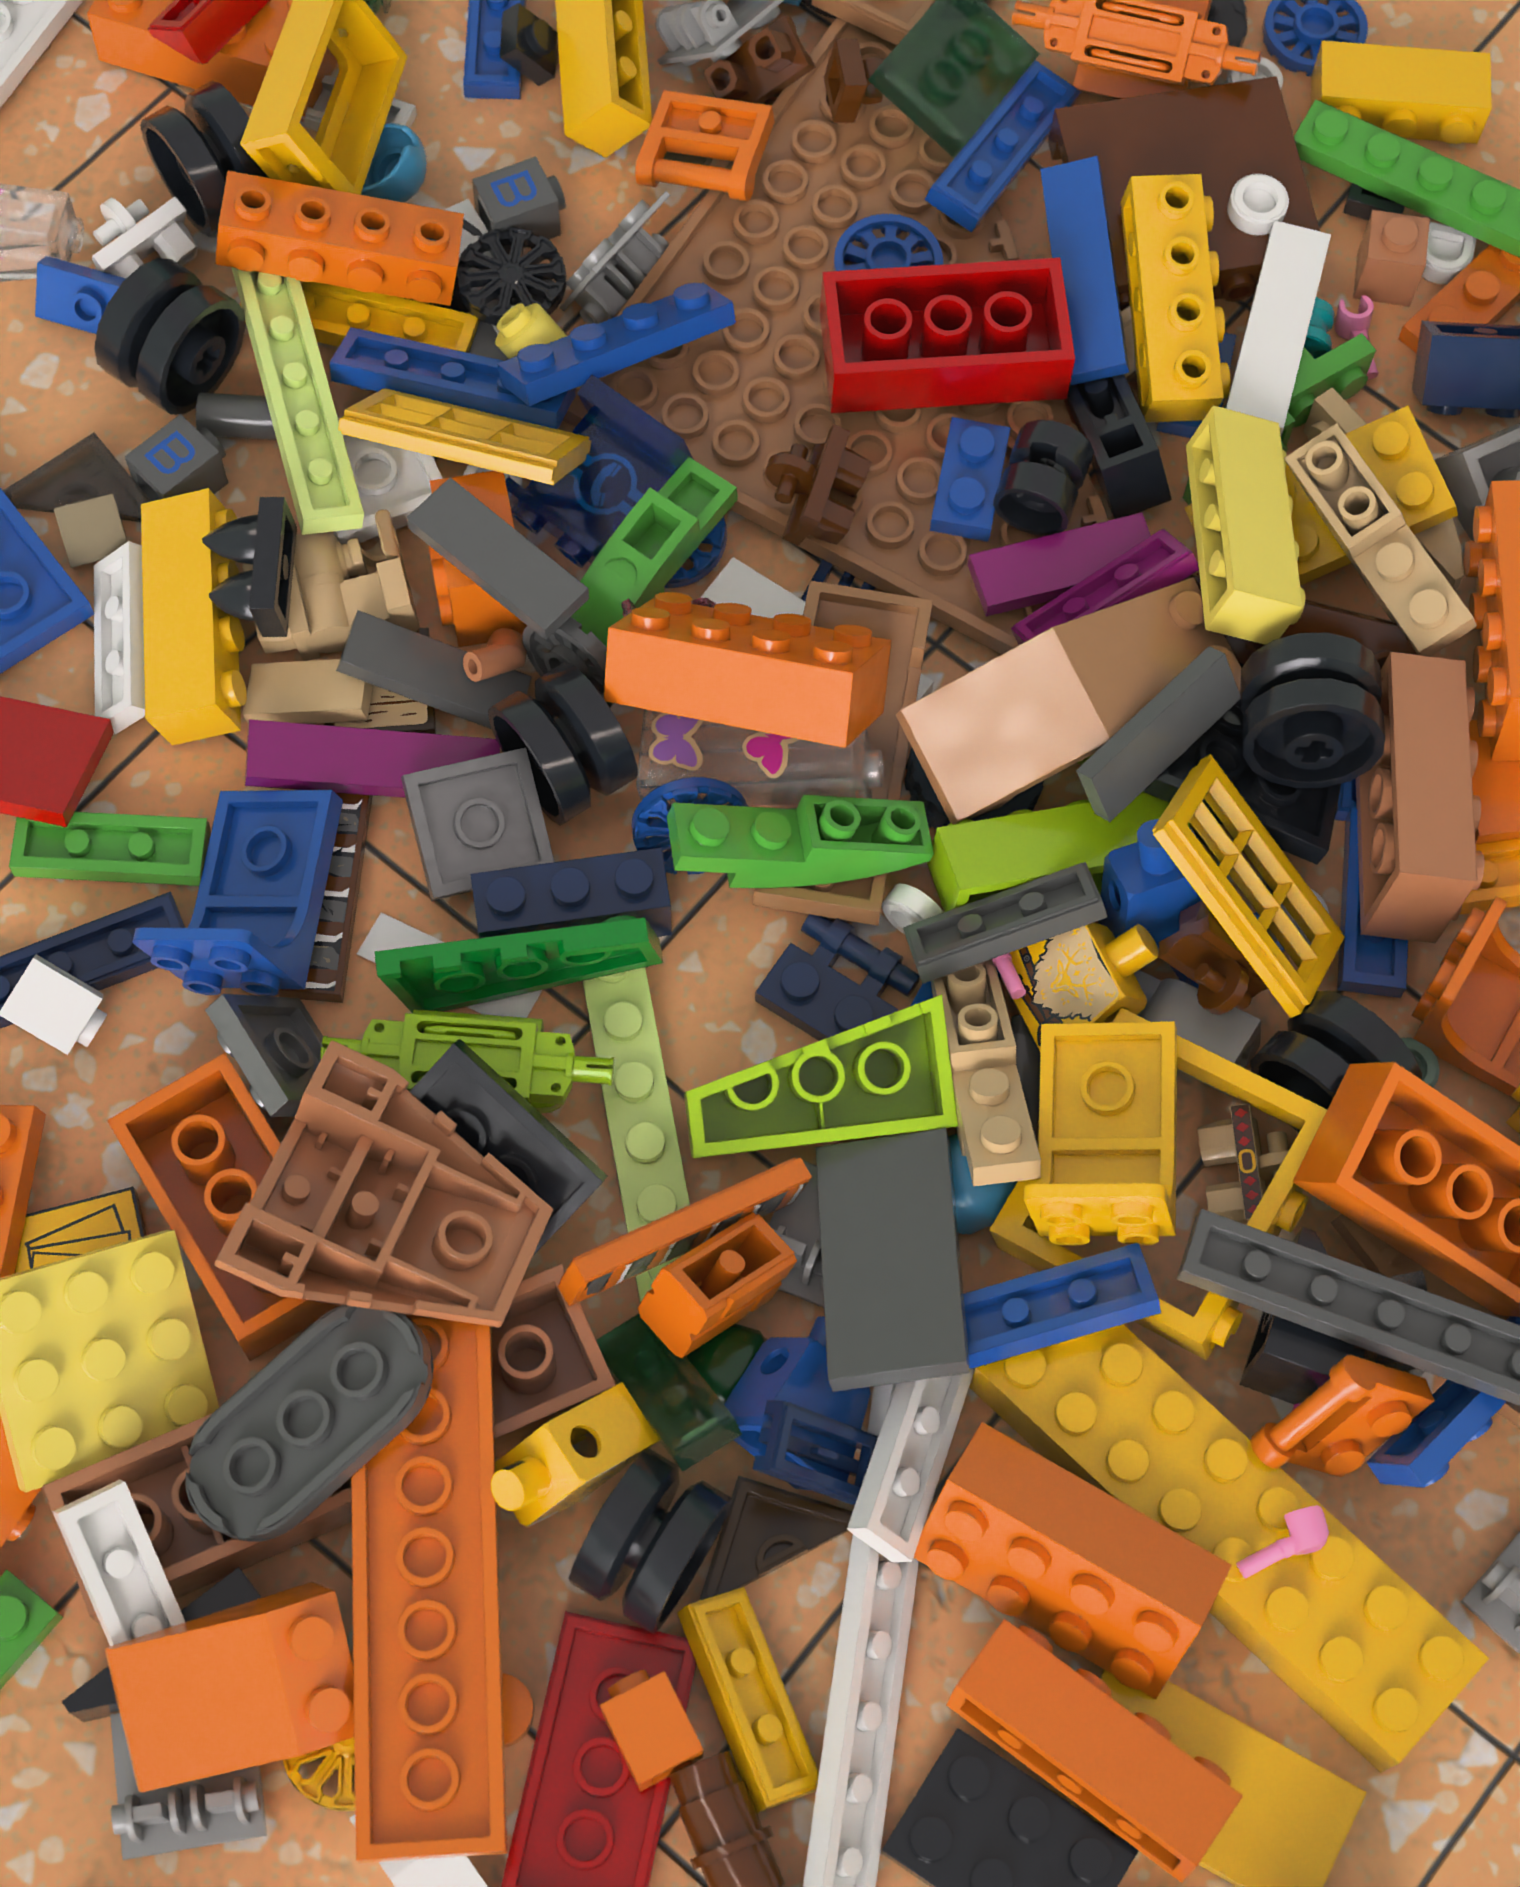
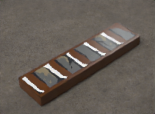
M336 793L343 800L306 986L305 989H279V997L343 1003L373 795Z

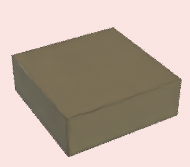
M114 492L53 508L71 568L102 560L128 542Z

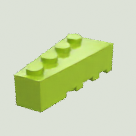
M942 994L684 1092L691 1157L700 1158L957 1127V1112Z

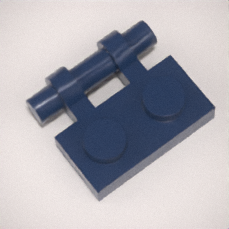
M809 914L801 927V931L818 941L820 945L813 955H810L790 942L756 990L755 1001L820 1041L897 1012L898 1009L881 999L880 996L889 985L909 997L918 985L920 976L902 964L903 956L888 947L881 951L854 934L855 927L846 921L837 918L832 921L827 917ZM840 956L868 972L861 985H858L832 968Z

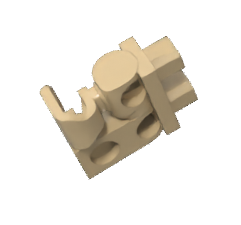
M381 509L375 514V522L380 539L370 550L362 549L358 537L349 539L348 543L341 545L332 532L296 535L287 637H262L254 621L257 636L265 654L297 648L302 660L309 661L321 658L320 653L343 651L353 619L358 610L414 632L420 628L396 529L388 510ZM242 565L243 572L253 570V565ZM353 575H357V576H358V577L349 579L350 576H353Z

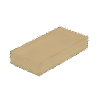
M340 659L256 663L251 666L247 701L242 715L248 724L249 719L302 724L367 721L373 685L336 671Z

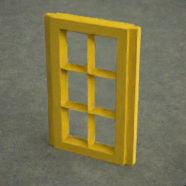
M383 388L345 409L344 416L339 419L338 430L342 431L341 434L550 485L556 484L586 460V455L590 452L591 440L587 436Z
M1210 754L1201 759L1198 765L1190 770L1152 829L1153 835L1289 1017L1293 1018L1301 1014L1304 1007L1312 1002L1345 937ZM1204 799L1235 839L1233 842L1203 803ZM1189 822L1220 862L1219 866L1188 827ZM1242 851L1246 854V856L1258 870L1260 875L1272 889L1273 894L1269 892V890L1257 876L1255 871L1243 857V855L1241 854ZM1228 874L1259 914V919L1256 918L1227 879ZM1281 904L1284 905L1286 910L1289 912V914L1292 916V918L1295 920V922L1307 936V938L1311 942L1310 945L1306 942L1304 937L1301 935V933L1298 931V929L1295 927V925L1292 923V921L1280 907ZM1268 928L1298 967L1297 970L1294 969L1267 933Z

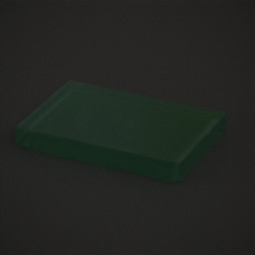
M936 0L880 64L868 81L954 158L1039 56V53L984 1Z

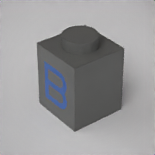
M536 156L472 179L475 210L488 232L499 229L500 232L509 231L510 227L531 230L533 235L543 236L548 240L561 235L559 211L566 208L564 194L554 175L546 177ZM511 245L502 246L507 255L510 254Z
M181 414L124 456L135 488L149 502L209 488L215 494L228 484L222 458L226 456V453L219 440L205 427L197 430Z

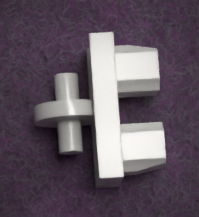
M173 197L150 215H148V208L140 199L127 208H124L114 198H109L100 205L106 223L93 231V235L105 247L92 256L96 267L95 270L127 279L137 268L144 264L142 260L155 250L161 258L172 259L181 266H185L196 257L198 245L188 228L184 225L186 209L176 197Z

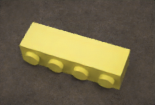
M1213 405L1186 445L1205 630L1266 645L1273 640L1279 639L1290 624H1295L1301 617L1305 606V591L1300 587L1297 564L1299 545L1297 541H1294L1291 519L1293 499L1288 495L1285 473L1287 463L1284 458L1287 454L1282 450L1279 423Z

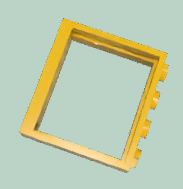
M1122 1007L1113 1022H1150ZM1177 1035V1069L1245 1103H1249L1251 1106L1300 1130L1247 1223L1250 1227L1278 1236L1282 1229L1289 1233L1292 1232L1301 1219L1308 1203V1196L1302 1194L1304 1189L1292 1181L1327 1109ZM1036 1179L1018 1181L989 1229L997 1247L1039 1271L1083 1259V1257L1050 1242L1049 1239L1039 1236L1024 1203V1187L1029 1184H1036ZM1208 1291L1194 1317L1159 1299L1161 1313L1135 1320L1134 1322L1207 1361L1216 1344L1224 1347L1230 1335H1235L1241 1323L1243 1312L1237 1310L1239 1302Z

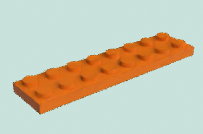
M404 1314L416 1323L429 1343L433 1358L431 1389L423 1408L416 1418L351 1477L356 1861L358 1863L507 1853L497 1502L491 1492V1479L496 1473L492 1328L487 1325Z

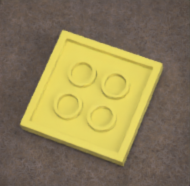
M164 1230L0 1278V1416L19 1490L29 1492L41 1488L48 1483L212 1414L219 1408L175 1230Z

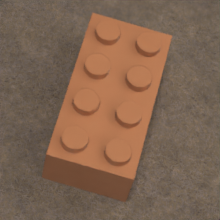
M1390 652L1381 669L1382 697L1380 707L1384 712V753L1371 770L1356 778L1361 935L1436 943L1450 921L1458 919L1463 902L1471 890H1477L1480 887L1484 874V855L1482 851H1476L1475 832L1481 817V800L1478 795H1473L1472 776L1478 761V745L1476 741L1470 740L1469 722L1474 712L1475 692L1472 687H1467L1466 665L1463 660Z

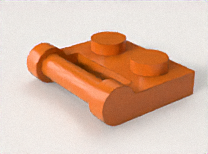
M664 90L637 158L635 168L637 184L657 187L659 182L715 190L728 192L730 199L749 201L754 190L755 174L775 123L772 106ZM666 152L732 161L734 163L732 169L667 160L664 157Z
M1346 1355L1330 1369V1379L1280 1422H1268L1253 1434L1250 1440L1251 1447L1256 1456L1271 1468L1278 1469L1288 1462L1342 1478L1344 1475L1358 1469L1364 1463L1365 1458L1391 1436L1407 1429L1412 1419L1435 1401L1426 1379L1363 1358Z

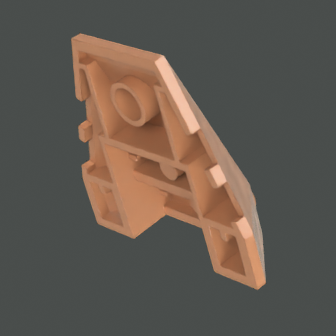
M331 1040L303 1093L291 1126L250 1204L245 1203L216 1258L214 1266L279 1296L501 1327L554 1209L490 1153L483 1157L455 1132L457 1124L446 1114L440 1111L435 1115L407 1090L409 1082L393 1068Z

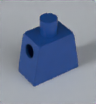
M1153 819L1139 827L1137 831L1138 842L1112 850L1104 858L1100 896L1107 918L1099 920L1098 924L1107 926L1115 938L1135 925L1141 924L1151 934L1159 949V942L1179 931L1180 912L1202 899L1153 835L1152 829L1159 820Z
M820 1316L816 1318L808 1337H771L763 1342L721 1408L713 1425L754 1457L755 1455L765 1456L767 1444L758 1441L761 1428H771L773 1417L764 1414L767 1400H783L861 1430L871 1392L869 1387L832 1391L828 1381L825 1316ZM792 1424L791 1436L854 1458L856 1448ZM786 1452V1461L844 1482L848 1480L849 1474ZM787 1482L795 1489L809 1490L804 1487Z

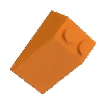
M309 1582L104 1648L140 1792L301 1756L354 1737V1667L335 1590L317 1583Z

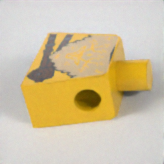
M1093 922L1010 952L1012 963L1026 990V994L1023 997L1013 1000L1040 1053L1041 1024L1112 1023L1121 1007L1136 1015L1145 1008L1147 998L1134 973L1159 957V949L1151 934L1141 924L1135 925L1115 938L1107 926Z

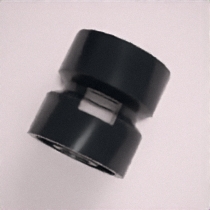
M1052 420L1027 422L1020 428L1010 455V466L1004 470L994 497L993 506L997 514L1009 525L1033 535L1047 536L1063 532L1067 529L1079 494L1077 490L1083 486L1093 458L1094 450L1090 441L1081 432L1066 424Z

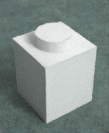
M35 954L0 1010V1016L67 1055L76 1041L88 1047L104 1022L107 1013L97 1008L103 999V993Z

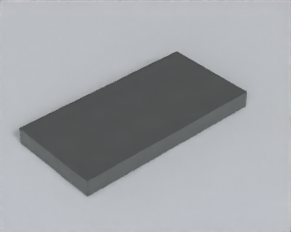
M941 1128L816 1147L828 1381L832 1391L970 1373L951 1147L947 1129Z

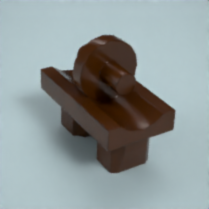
M784 15L744 42L733 54L723 60L719 59L706 68L704 75L715 98L762 104L773 96L778 97L783 89L816 67L798 37L792 18Z
M834 424L829 430L826 442L824 444H816L813 447L808 461L806 458L809 450L802 444H793L789 454L780 453L769 458L764 473L769 482L777 487L775 499L780 503L790 504L794 493L797 494L782 537L783 540L799 546L808 535H811L817 539L837 545L848 533L855 514L854 509L830 498L831 488L833 487L854 497L865 482L871 465V461L845 447L850 431Z
M1202 900L1181 911L1179 914V931L1159 942V958L1199 984L1197 992L1198 1003L1211 1014L1222 1015L1235 1007L1239 1010H1244L1250 1005L1254 996L1268 989Z

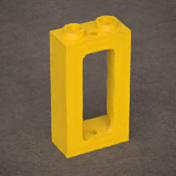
M293 0L240 142L244 150L269 178L361 195L408 58L407 54L364 0ZM326 48H328L338 62L339 72L314 140L300 124V120Z

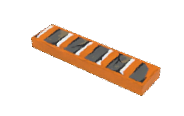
M801 1157L787 1160L574 1257L560 1279L558 1288L570 1307L689 1252L752 1212L764 1217L792 1204L812 1176Z

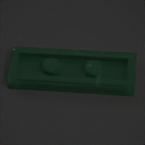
M637 1314L596 1340L612 1377L617 1384L624 1383L660 1442L682 1472L742 1435L735 1418L686 1356L684 1358L675 1356L641 1319L640 1314Z

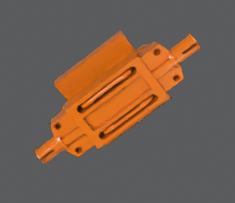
M1017 0L1014 6L1016 11L1035 16L1015 12L1012 15L1013 25L1018 24L1044 30L1045 48L1048 51L1071 55L1070 59L1078 63L1073 83L1075 88L1083 93L1115 100L1190 89L1191 82L1213 86L1222 73V69L1256 76L1259 68L1257 64L1237 59L1260 63L1262 51L1259 50L1254 51L1229 45L1227 26L1207 21L1212 0H1052L1049 7Z

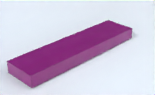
M249 719L245 786L294 790H333L335 793L406 798L401 781L403 775L499 754L500 746L497 740L492 738Z

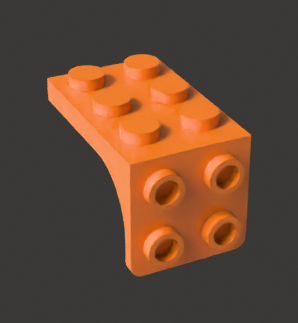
M1496 896L1486 912L1476 907L1472 909L1460 932L1458 931L1440 963L1441 967L1433 981L1429 983L1411 1016L1422 1021L1413 1037L1414 1040L1429 1047L1435 1056L1511 1097V1094L1520 1084V954L1506 941L1500 931L1498 920L1508 902Z

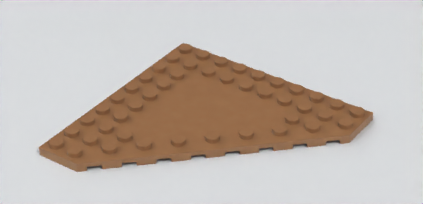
M836 17L809 54L816 68L783 89L772 104L775 123L755 174V185L751 199L749 201L730 199L728 192L709 190L617 315H622L623 310L631 305L652 303L670 296L676 288L682 285L705 283L733 302L736 323L576 387L575 397L563 421L668 477H671L688 456L737 487L738 500L730 510L780 537H783L797 494L794 493L790 504H783L775 499L777 487L769 482L764 473L769 458L775 454H789L793 444H802L809 450L806 458L808 461L813 447L816 444H824L826 442L829 430L834 424L850 431L845 447L871 461L866 480L854 497L833 487L829 494L830 498L854 509L855 514L850 529L837 545L808 535L799 547L883 592L933 600L930 617L1002 655L1019 646L1011 627L1050 601L986 617L968 568L969 554L1043 536L1018 530L1006 523L997 514L996 510L994 512L989 542L930 531L951 418L956 417L1011 427L1002 476L1004 470L1010 466V455L1020 428L1027 422L1052 420L1066 424L1077 431L1078 429L1076 424L1071 422L1064 399L831 414L820 321L822 272L834 271L836 245L842 234L852 224L863 218L878 214H896L914 219L929 229L938 240L943 254V264L1019 260L1008 222L1003 220L997 202L971 233L925 201L931 186L967 144L975 131V125L963 90L959 91L953 73L954 63L948 45L923 33L911 50L907 51ZM836 39H858L862 60L878 57L885 59L890 79L888 83H880L883 96L882 102L870 105L861 103L855 123H833L824 74ZM730 161L726 168L732 169L734 162ZM880 229L873 230V234L877 239L885 237ZM901 231L896 238L904 241L909 236V233ZM855 240L852 242L853 245L866 249L861 242H856ZM917 247L912 253L927 251V248ZM849 260L843 262L846 265L857 264ZM1087 472L1083 486L1077 490L1079 493L1068 527L1064 531L1108 521L1100 494L1096 495Z

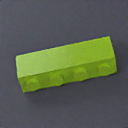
M1144 790L1111 822L1096 815L1089 800H1078L1063 807L1039 811L1023 809L1003 817L978 821L966 819L954 825L950 823L947 826L937 827L932 844L934 855L927 862V866L944 912L1086 862L1101 895L1104 858L1112 850L1138 842L1137 831L1139 827L1149 820L1159 819L1169 802L1149 795Z

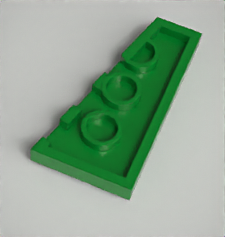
M616 916L602 923L374 951L377 976L412 1013L413 1010L444 1012L663 963L660 939L645 917L636 918L633 916Z

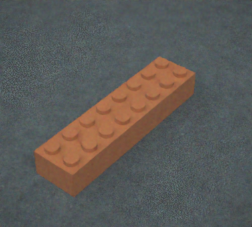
M562 1264L522 1280L501 1327L491 1326L495 1459L507 1454L548 1421L616 1385L580 1303L578 1302L569 1307L558 1288L560 1279L565 1273ZM209 1414L43 1486L53 1514V1511L119 1479L125 1481L174 1597L177 1599L225 1578L238 1567L243 1570L352 1522L351 1477L297 1526L276 1538L249 1542L234 1539L215 1531L196 1514L186 1492V1473L190 1474V1462L192 1459V1455L188 1453L195 1434L211 1415ZM55 1519L88 1613L92 1619L101 1625Z

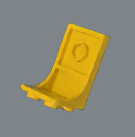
M1175 1021L1041 1024L1038 1138L1041 1178L1036 1179V1184H1029L1024 1187V1203L1039 1236H1049L1050 1242L1065 1246L1087 1244L1090 1242V1236H1117V1240L1120 1243L1131 1245L1139 1242L1140 1246L1158 1243L1159 1236H1176L1177 1028Z

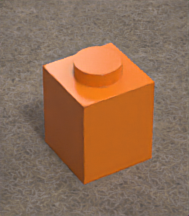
M645 1669L640 1670L608 1688L612 1699L600 1705L602 1715L640 1792L704 1758V1749L665 1671L650 1678Z

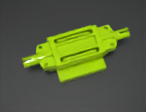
M413 1010V1014L405 1013L404 1021L372 1019L363 1034L362 1040L323 1036V1047H321L320 1054L322 1059L329 1043L333 1040L393 1068L409 1082L407 1090L410 1091L460 1038L541 1114L551 1113L564 1105L572 1089L573 1082L612 1086L614 1074V1057L575 1056L570 1034L543 1032V1019Z

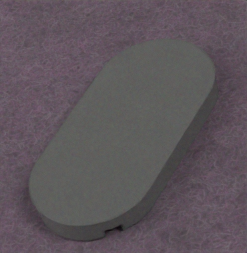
M340 1305L315 1321L213 1412L195 1434L188 1453L192 1455V1459L190 1462V1474L186 1473V1492L194 1511L200 1519L215 1531L234 1539L249 1542L276 1538L290 1531L303 1521L401 1433L420 1413L428 1398L433 1380L432 1353L421 1329L403 1313Z

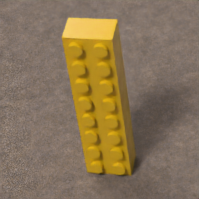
M1124 1324L976 1367L969 1388L1043 1457L1232 1565L1209 1613L1380 1773L1399 1764L1489 1660V1657L1283 1469H1274L1265 1465L1254 1453L1250 1439ZM1311 1506H1320L1323 1509L1329 1534L1326 1544L1320 1550L1303 1555L1294 1554L1287 1559L1283 1558L1246 1579L1243 1578L1236 1565L1237 1562L1276 1542V1540L1290 1537L1284 1515Z

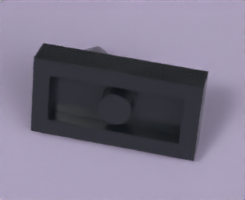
M260 497L258 515L240 517L224 523L202 538V543L218 555L238 563L253 565V570L240 572L218 584L209 593V598L225 613L239 619L255 621L262 637H287L297 526L285 497Z

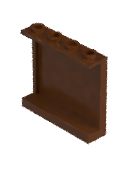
M1277 76L1056 108L1054 111L1048 138L1052 160L1062 159L1064 164L1098 156L1102 170L1121 312L1130 306L1120 202L1131 176L1202 175L1203 195L1211 196L1214 209L1212 230L1207 232L1209 251H1216L1219 259L1218 284L1216 287H1213L1214 300L1223 298L1230 302L1240 301L1255 294L1270 233L1260 236L1250 235L1240 231L1231 222L1227 212V205L1234 185L1241 178L1251 174H1265L1277 179L1285 187L1289 197V205L1283 222L1320 231Z

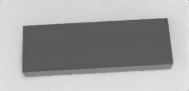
M451 477L407 517L409 530L545 640L589 600L588 587Z
M359 610L353 619L336 670L489 729L492 728L489 723L488 709L518 690L527 694L532 678L530 675L513 670L478 682L471 681L463 667V658L467 651Z
M1208 646L1076 770L1096 815L1111 822L1241 699L1225 653Z
M1084 862L903 927L923 984L1107 918V914L1088 866Z

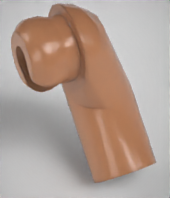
M500 628L492 632L488 639V646L467 652L464 655L463 667L468 678L471 681L478 682L524 667L527 651L523 645L522 635L510 628Z

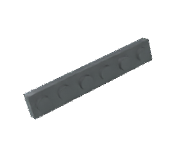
M1202 1208L1195 1217L1178 1271L1177 1280L1520 1406V1325Z

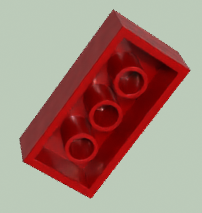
M1060 258L822 272L820 321L831 414L1067 399L1075 363V353Z

